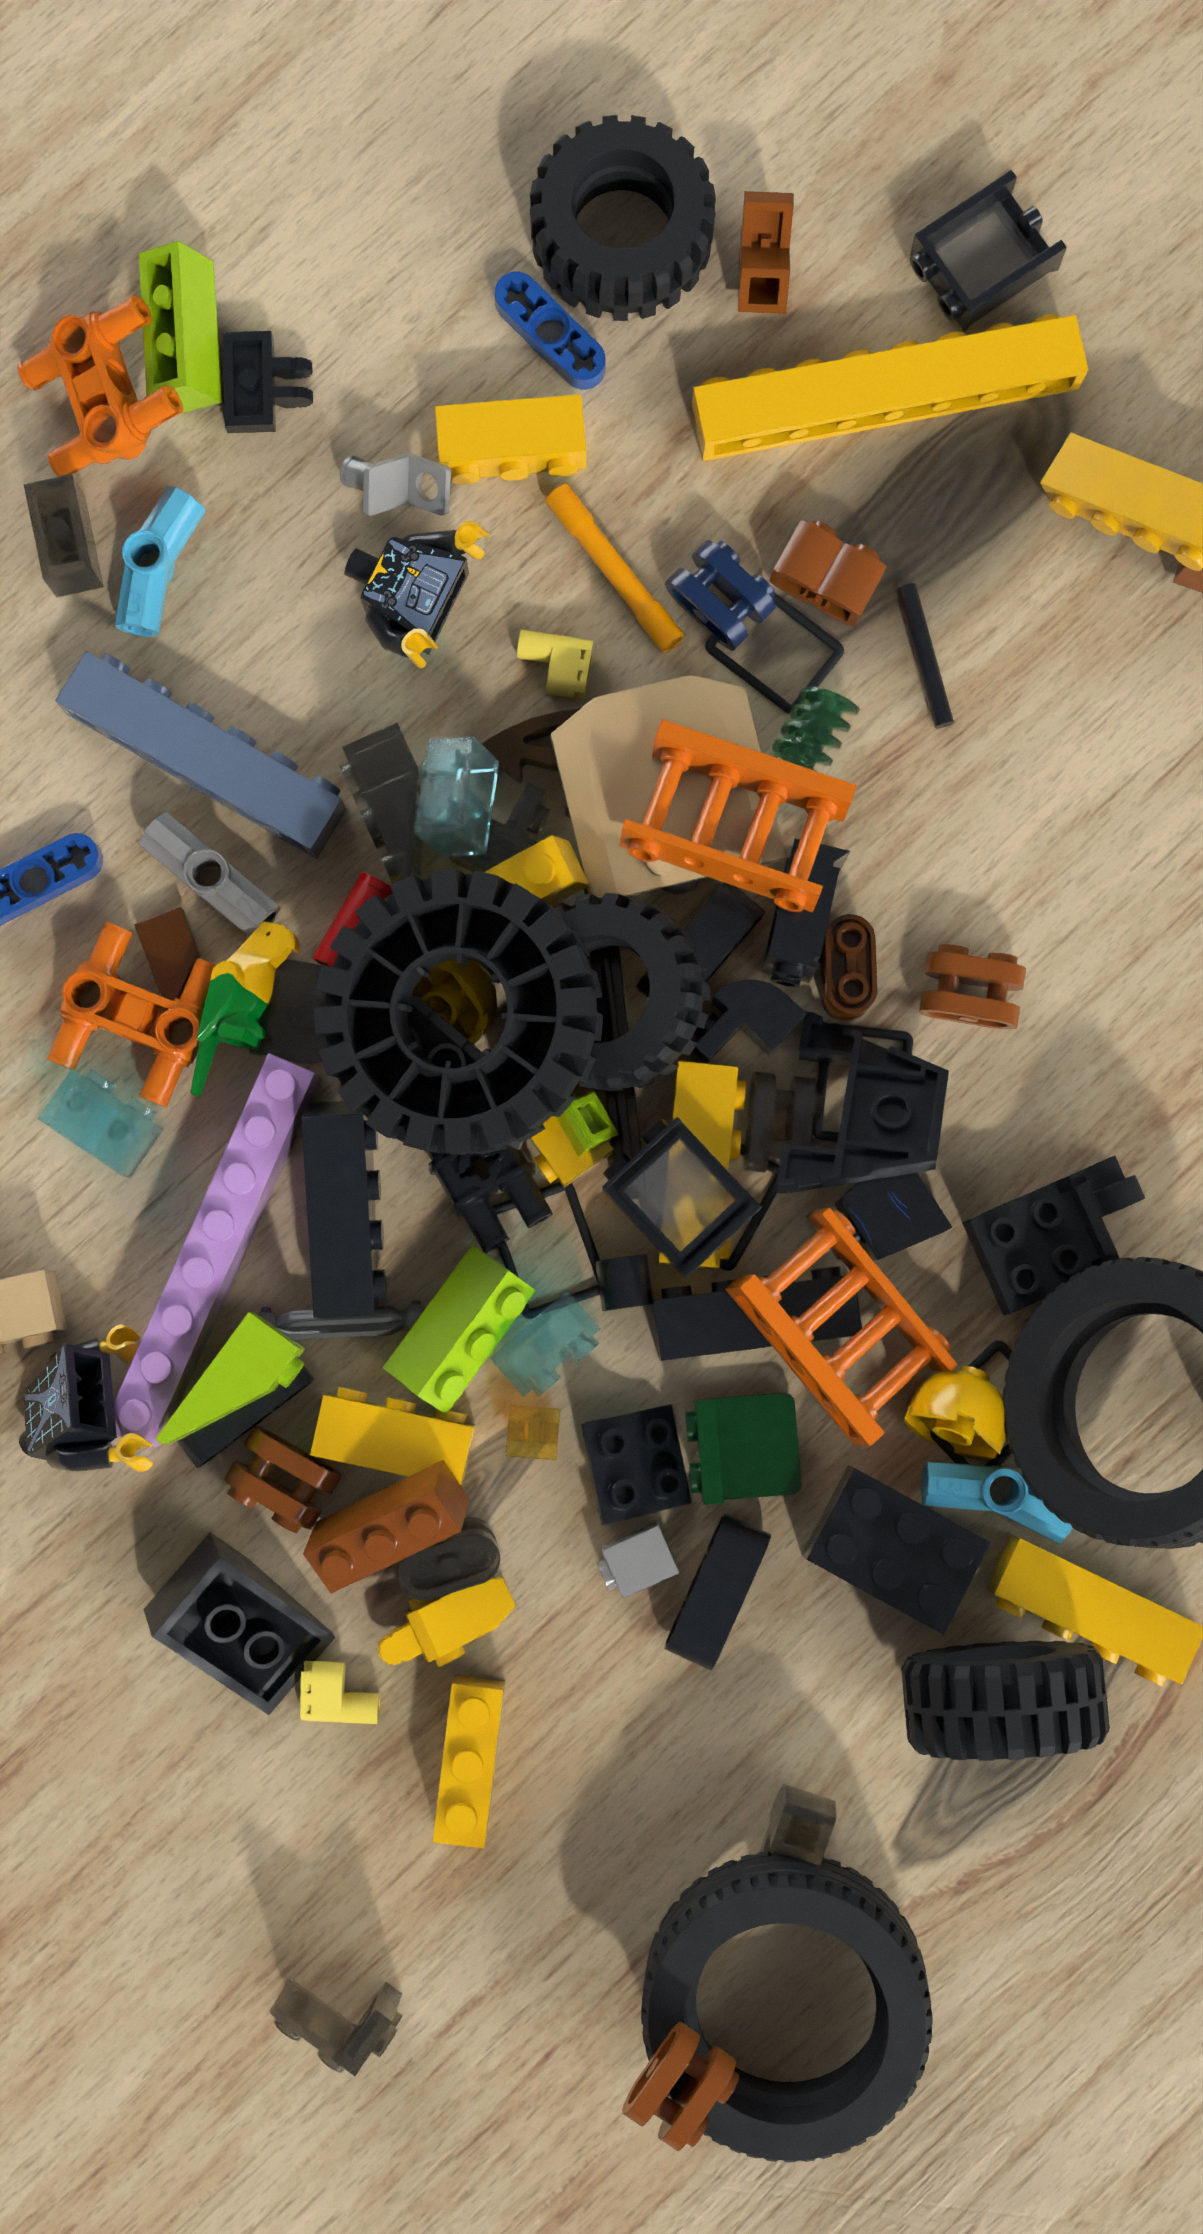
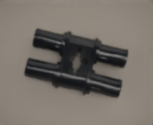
M507 1145V1149L486 1154L467 1153L465 1155L427 1152L431 1159V1162L428 1164L430 1167L429 1172L431 1175H436L453 1205L450 1210L457 1217H464L484 1253L491 1252L510 1240L489 1202L492 1199V1195L498 1191H507L528 1228L542 1223L553 1215L533 1178V1175L536 1173L534 1170L535 1165L533 1162H528L522 1149L518 1150ZM480 1157L486 1163L494 1160V1163L488 1168L491 1176L485 1180H482L477 1174L470 1177V1174L476 1170L474 1161Z

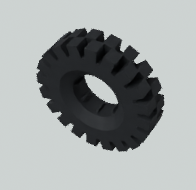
M458 869L432 870L431 878L421 880L412 875L391 884L390 887L393 894L385 899L374 895L355 911L361 920L353 930L342 926L329 947L338 953L333 967L326 965L321 967L316 990L326 993L324 1007L314 1008L315 1034L325 1036L327 1048L319 1051L327 1076L338 1078L342 1087L336 1092L352 1112L362 1113L368 1118L366 1122L368 1126L386 1138L398 1139L404 1142V1146L427 1152L465 1155L467 1153L486 1154L507 1149V1144L514 1141L525 1142L545 1130L546 1128L543 1123L551 1116L560 1117L576 1099L572 1091L579 1080L587 1081L596 1058L590 1056L594 1040L601 1041L603 1015L597 1012L596 998H601L602 993L598 974L590 968L587 960L590 953L578 933L570 929L565 923L566 919L551 905L517 883H510L498 875L474 870L473 874H464ZM468 958L482 961L494 972L490 977L491 980L498 984L501 982L505 991L507 1013H502V1019L506 1020L504 1031L492 1050L488 1048L483 1050L485 1056L479 1061L457 1068V1063L446 1061L445 1068H441L423 1056L420 1052L424 1048L421 1043L413 1042L407 1019V1013L412 1012V1007L408 1006L411 994L419 980L423 976L428 978L431 975L429 970L440 963L456 959L457 963L467 965Z

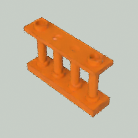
M662 719L652 752V757L659 759L663 764L661 773L642 824L625 819L619 847L627 849V852L636 859L645 862L660 860L774 899L776 905L792 912L807 910L813 912L823 886L810 882L808 879L828 821L834 819L841 822L844 821L857 785ZM688 770L706 775L712 781L691 841L661 831L682 772ZM737 786L756 792L760 798L740 857L710 848L731 788H736ZM785 803L803 808L808 814L788 874L759 864L778 807Z
M830 1207L817 1209L810 1212L806 1218L818 1232L767 1278L763 1276L758 1278L755 1274L741 1275L726 1287L725 1290L853 1445L870 1447L885 1433L875 1419L878 1418L877 1411L926 1365L931 1371L951 1372L958 1364L948 1353L951 1347L945 1337L936 1329L928 1328L853 1237L855 1229L851 1222L841 1212L837 1210L832 1211ZM832 1248L850 1271L799 1318L794 1315L790 1318L778 1303L782 1299L780 1293ZM864 1287L882 1310L831 1357L828 1355L822 1357L811 1343L814 1339L812 1333ZM896 1326L913 1347V1350L863 1396L860 1394L854 1396L843 1382L846 1378L845 1371Z

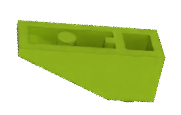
M248 1312L155 1440L162 1445L173 1444L275 1391L279 1384L287 1388L304 1366V1363L298 1358L305 1348L259 1314Z

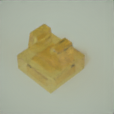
M510 1404L505 1456L557 1460L561 1408Z

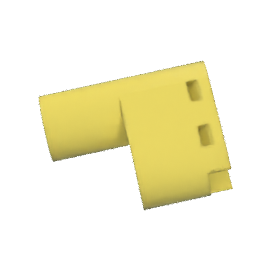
M521 629L517 659L549 663L546 684L547 695L585 699L594 640Z
M304 1661V1672L301 1671V1721L359 1724L379 1723L380 1693L345 1692V1662Z

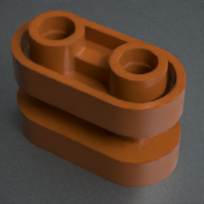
M941 944L938 951L928 953L925 975L939 979L937 991L928 990L922 992L919 1007L920 1014L931 1018L995 1029H1016L1018 1027L1020 1007L1006 1002L1008 991H1019L1024 988L1026 968L1017 964L1018 957L1005 953H988L987 958L968 955V948L952 944ZM958 984L988 988L987 997L982 998L958 994Z
M255 1425L244 1444L256 1454L249 1466L238 1461L232 1463L224 1477V1481L231 1486L227 1494L248 1507L254 1508L258 1502L272 1510L274 1514L271 1519L293 1533H298L301 1527L311 1530L322 1512L318 1506L310 1502L317 1489L332 1494L342 1474L280 1436ZM273 1464L299 1478L293 1491L267 1476Z
M678 2022L666 2036L633 2084L622 2108V2114L640 2126H644L653 2115L663 2120L658 2132V2138L676 2151H680L686 2144L694 2147L698 2143L709 2122L707 2114L717 2101L724 2104L729 2099L739 2080V2074L734 2072L736 2059L718 2046L713 2047L705 2057L699 2055L695 2051L700 2041V2034L683 2022ZM686 2072L691 2077L676 2099L672 2100L667 2095L682 2073Z

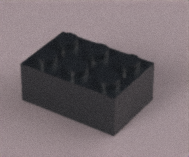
M848 1465L801 1555L806 1560L944 1635L991 1542Z

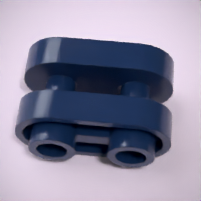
M706 540L692 554V559L698 570L691 574L686 569L680 567L665 581V586L674 600L709 634H713L725 648L734 651L748 637V632L742 621L749 617L756 623H762L776 609L772 599L775 596V591L760 575L754 574L751 576L739 565L740 558L727 543L719 541L716 544ZM711 584L718 588L732 602L729 607L723 604L708 589Z

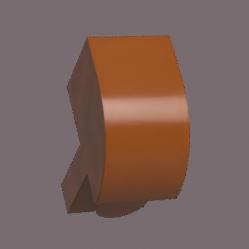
M744 191L739 246L738 312L786 314L790 279V239L794 208L793 193Z

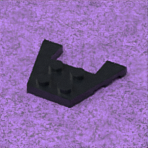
M805 1011L807 1014L803 1022L799 1060L850 1066L841 1124L835 1150L783 1143L776 1182V1193H793L936 1170L949 1070L893 1046H890L888 1049L863 1039L862 1033L849 1027H845L842 1030L823 1022V1016Z

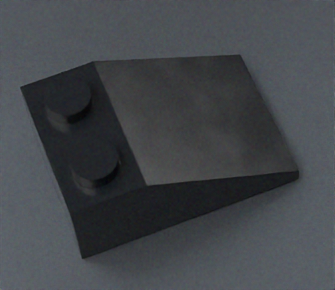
M211 1532L208 1533L143 1609L151 1636L268 1715L272 1713L301 1679V1671L304 1672V1661H316L335 1639L333 1632L252 1561Z

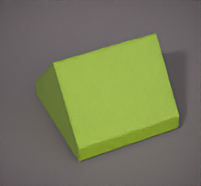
M594 1091L576 1097L560 1117H556L578 1157L618 1135L616 1128Z

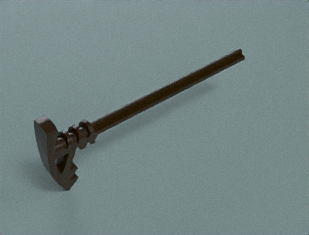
M582 707L533 717L511 726L473 749L461 760V765L489 787L493 784L492 770L494 768L501 769L517 783L523 782L522 768L524 765H532L559 772L553 749L527 743L538 738L550 736L553 731ZM566 805L565 816L570 818L568 808ZM586 887L583 889L584 895L588 894V890ZM611 946L591 955L592 969L598 974L602 993L601 998H596L597 1012L603 1015L601 1041L615 1040L629 1031L620 947ZM628 1087L627 1091L611 1092L605 1090L608 1116L618 1133L617 1136L611 1139V1146L614 1149L612 1153L613 1163L624 1153L632 1159L642 1150L635 1087ZM644 1173L624 1191L632 1200L647 1198Z

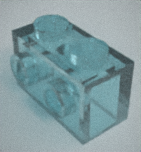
M474 736L428 739L426 759L421 764L420 776L422 785L419 804L415 807L413 813L414 833L441 857L486 855L499 761Z
M71 1069L38 1117V1120L120 1175L131 1178L164 1130V1128L152 1121L157 1112L133 1096L126 1104L111 1094L116 1085L96 1071L90 1069L88 1074L84 1076Z
M566 1291L490 1359L523 1397L531 1390L539 1397L561 1378L555 1370L570 1356L578 1363L599 1344L593 1335L600 1328L570 1293Z

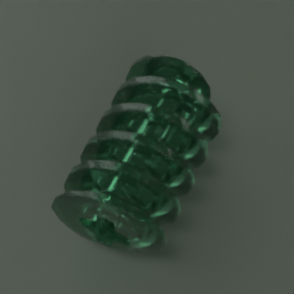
M818 687L802 688L798 695L800 704L792 706L789 712L791 721L783 723L780 730L782 738L774 740L771 750L774 755L773 757L817 771L814 768L816 764L831 767L833 763L831 757L823 751L824 748L839 750L842 746V742L832 734L833 731L848 733L851 725L841 717L842 714L858 715L860 708L847 697L831 690Z

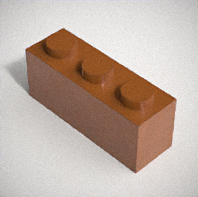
M441 1460L316 1521L303 1555L332 1594L460 1533L470 1499L445 1461Z

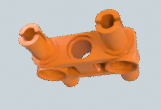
M136 295L130 296L124 302L104 313L92 311L82 318L77 315L62 317L53 329L49 346L17 366L18 374L23 383L29 389L33 388L34 391L41 389L44 385L62 376L80 431L77 437L48 453V462L54 473L60 478L67 479L95 462L98 464H108L117 458L131 460L138 457L143 452L152 429L183 413V404L179 395L173 388H168L167 385L162 386L145 398L137 400L119 347L121 340L145 325L147 326L152 323L149 307L142 298H137Z
M105 922L89 961H83L82 965H78L76 972L69 976L64 983L62 990L63 1003L59 1010L61 1011L60 1017L64 1018L47 1060L75 1071L91 1031H97L98 1028H101L153 1049L152 1054L156 1055L139 1097L167 1108L183 1068H189L190 1064L194 1063L198 1054L200 1042L196 1039L212 970L216 965L197 958L181 998H175L174 1001L119 980L120 976L116 972L133 933L112 923ZM90 985H98L101 992L99 1001L92 1007L82 1008L79 999L83 989ZM182 1021L191 1022L193 1025L191 1039L185 1044L174 1045L171 1041L173 1027Z

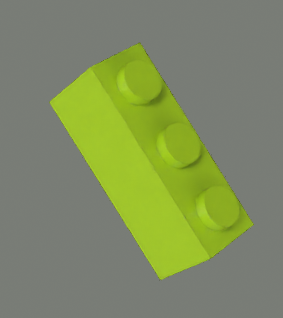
M180 241L140 252L141 298L149 307L152 315V323L143 327L146 396L167 385L168 388H173L179 395L183 404V413L222 403L214 261Z
M472 1244L383 1368L416 1396L446 1414L463 1394L467 1385L486 1359L492 1354L496 1345L515 1319L521 1314L536 1290Z

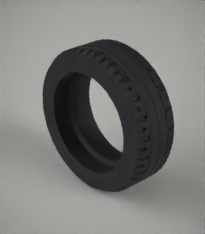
M1128 1257L1106 1261L1100 1267L1094 1265L1086 1268L1085 1271L1071 1276L1067 1283L1062 1282L1058 1285L1054 1292H1050L1043 1299L1041 1306L1035 1308L1031 1313L1030 1320H1027L1022 1327L1021 1335L1015 1341L1014 1351L1010 1354L1009 1367L1006 1370L1004 1379L1006 1384L1003 1388L1006 1434L1009 1436L1008 1444L1011 1453L1014 1454L1017 1468L1022 1470V1477L1026 1484L1031 1487L1033 1494L1037 1499H1042L1044 1506L1051 1513H1054L1058 1519L1064 1523L1071 1524L1072 1528L1094 1539L1122 1546L1159 1549L1195 1546L1198 1542L1203 1543V1469L1185 1485L1160 1493H1139L1119 1487L1101 1476L1088 1458L1078 1433L1075 1405L1078 1382L1088 1357L1106 1334L1127 1319L1148 1314L1166 1315L1187 1322L1203 1333V1271L1160 1258L1137 1257L1134 1260Z
M777 1850L774 1854L768 1851L758 1852L755 1855L748 1854L741 1856L739 1861L730 1860L723 1863L720 1867L713 1868L708 1871L707 1877H699L689 1888H686L680 1894V1901L674 1902L659 1925V1932L655 1933L649 1950L644 1979L641 2024L643 2025L642 2035L646 2054L650 2061L666 2036L678 2022H683L700 2034V2041L695 2052L705 2057L712 2049L702 2033L696 2008L697 1987L709 1957L727 1940L749 1929L770 1924L805 1925L835 1936L850 1946L860 1956L872 1979L876 1996V2013L873 2029L868 2041L852 2059L841 2067L823 2076L804 2081L780 2082L767 2080L748 2074L735 2067L734 2072L739 2074L738 2083L729 2099L724 2104L717 2101L707 2114L709 2122L703 2134L710 2136L712 2141L720 2145L730 2147L732 2151L746 2153L747 2156L756 2159L764 2158L767 2161L774 2162L779 2160L784 2162L815 2161L816 2158H829L833 2154L844 2153L851 2150L853 2146L866 2142V2138L875 2136L882 2131L885 2125H889L895 2119V2113L905 2107L909 2097L913 2095L917 2088L916 2081L921 2079L928 2060V2045L932 2040L933 2025L931 1998L923 1956L918 1948L914 1932L910 1928L905 1916L899 1914L897 1905L881 1888L873 1887V1882L866 1876L859 1874L855 1869L841 1867V1862L826 1859L821 1855L813 1854L812 1856H807L805 1852L800 1851L788 1852L787 1850ZM683 2072L667 2096L675 2100L691 2076Z

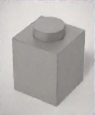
M657 1522L602 1546L605 1559L597 1562L608 1590L610 1591L618 1587L622 1598H626L679 1574Z

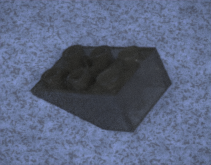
M394 723L343 746L342 749L348 762L339 766L356 805L366 801L368 807L361 810L360 813L376 849L386 846L389 852L380 857L392 884L412 875L420 878L425 789L418 766L398 723Z

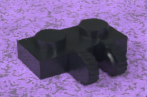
M272 331L223 332L224 422L227 433L276 432L275 405L288 409L296 407L306 408L313 404V391L308 389V387H275V376L285 380L310 377L313 373L311 360L302 357H274Z

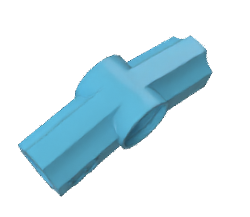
M169 485L166 487L141 529L132 533L125 540L122 547V557L125 561L115 627L133 636L147 638L159 636L167 585L175 571L174 562L206 513L202 504L178 487H171ZM149 552L160 554L154 565L149 567L138 566L139 560L144 554Z
M925 1461L921 1479L923 1506L994 1511L1060 1545L1072 1530L1071 1524L1062 1522L1044 1506L1042 1499H1037L1022 1475L1015 1470L1001 1465L986 1466ZM999 1476H1006L1011 1482L1010 1495L1004 1501L995 1503L990 1497V1485Z

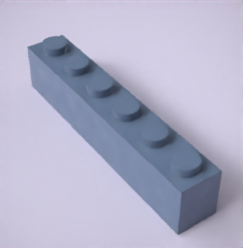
M88 651L84 653L55 700L67 715L313 858H318L347 810L342 798L338 797L341 792L338 787L315 775L312 781L296 772L299 766L279 752L273 751L269 757L255 749L256 741L233 726L230 727L228 732L212 724L214 717L200 706L192 702H188L186 707L179 705L170 699L172 692L155 680L146 678L144 683H141L128 675L130 668L117 658L105 653L100 659Z

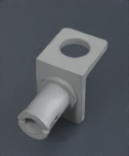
M407 453L377 463H372L352 455V457H347L341 466L340 480L342 484L346 487L363 491L364 514L372 516L406 504L440 516L449 513L451 470L446 465ZM424 472H428L436 480L438 492L434 500L428 498L421 488V476Z

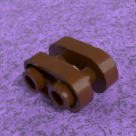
M854 914L842 915L829 925L820 956L822 1005L826 1013L837 1021L851 1022L859 1019L874 1003L877 996L875 932L866 919Z

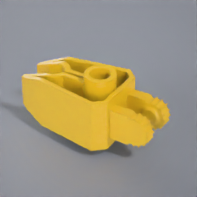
M500 1577L471 1579L441 1594H438L434 1587L408 1600L410 1609L403 1612L407 1623L391 1630L389 1635L384 1634V1637H380V1641L377 1642V1655L383 1660L382 1662H386L387 1665L393 1664V1666L398 1663L401 1664L403 1660L406 1662L420 1654H423L427 1662L435 1660L438 1667L461 1657L466 1653L463 1645L496 1629L516 1606L504 1579Z

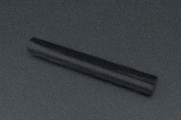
M909 583L899 587L897 592L935 728H944L952 725L954 720L917 586L915 583Z

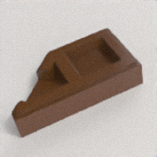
M181 907L134 924L162 997L172 1001L180 997L196 959L201 956L184 910Z

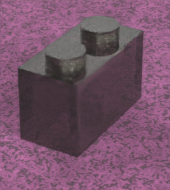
M73 474L23 484L42 577L56 598L103 588L104 584L86 498Z

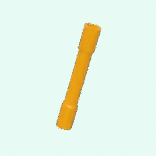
M568 483L554 489L547 496L545 503L568 533L579 541L634 612L637 622L661 653L665 654L674 649L685 638L683 631L662 604L651 596L596 525L593 515Z

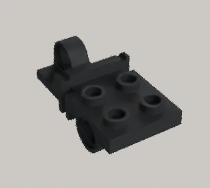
M1112 1156L962 1222L1003 1316L1044 1299L1050 1292H1054L1056 1287L1062 1282L1067 1283L1071 1276L1085 1271L1086 1268L1094 1265L1100 1267L1103 1262L1118 1260V1252L1102 1217L1145 1199V1195L1136 1176L1133 1175L1125 1178L1116 1156Z

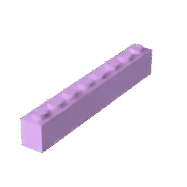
M268 1053L114 1401L116 1433L118 1436L123 1437L129 1433H134L153 1444L148 1449L161 1446V1443L155 1440V1438L177 1410L301 1128V1116L310 1106L322 1080L316 1073Z

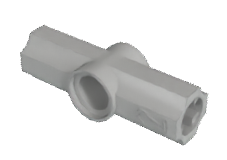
M165 812L160 817L155 818L144 830V834L138 843L139 846L248 937L263 921L270 923L275 921V917L281 910V907L226 862L221 854L209 848L169 813ZM208 866L220 867L221 877L217 883L209 887L199 885L198 879L203 869Z

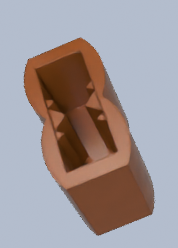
M800 520L773 569L769 582L790 596L812 604L833 619L855 627L887 566L880 561L879 554L872 548L863 544L851 546L843 543L837 538L836 531L829 525L820 521L808 523Z

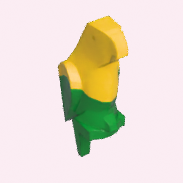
M263 921L230 958L213 967L196 1039L200 1043L190 1091L192 1095L201 1097L217 1045L221 1042L235 1047L259 1051L262 1039L266 1038V1032L260 1024V1018L267 1009L273 994L276 969L286 960L291 951L299 953L300 942L298 937L284 925Z

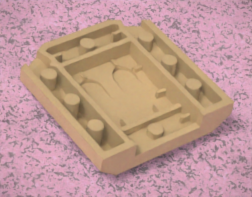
M687 675L594 697L551 733L550 738L582 869L590 884L587 887L588 894L591 893L602 898L605 893H615L628 898L640 895L643 892L707 877L660 860L645 862L634 858L627 852V849L619 847L621 832L625 819L642 824L663 767L659 759L652 757L655 737L662 719L761 752L744 687ZM691 770L682 772L661 831L691 841L712 782L708 776ZM738 786L731 788L710 848L740 857L760 800L756 792ZM776 816L759 862L760 865L786 859Z

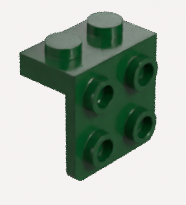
M775 1393L693 1400L694 1411H685L687 1442L697 1443L698 1462L689 1463L691 1494L700 1493L703 1505L723 1504L724 1500L794 1495L800 1491L802 1484L795 1401L790 1394Z

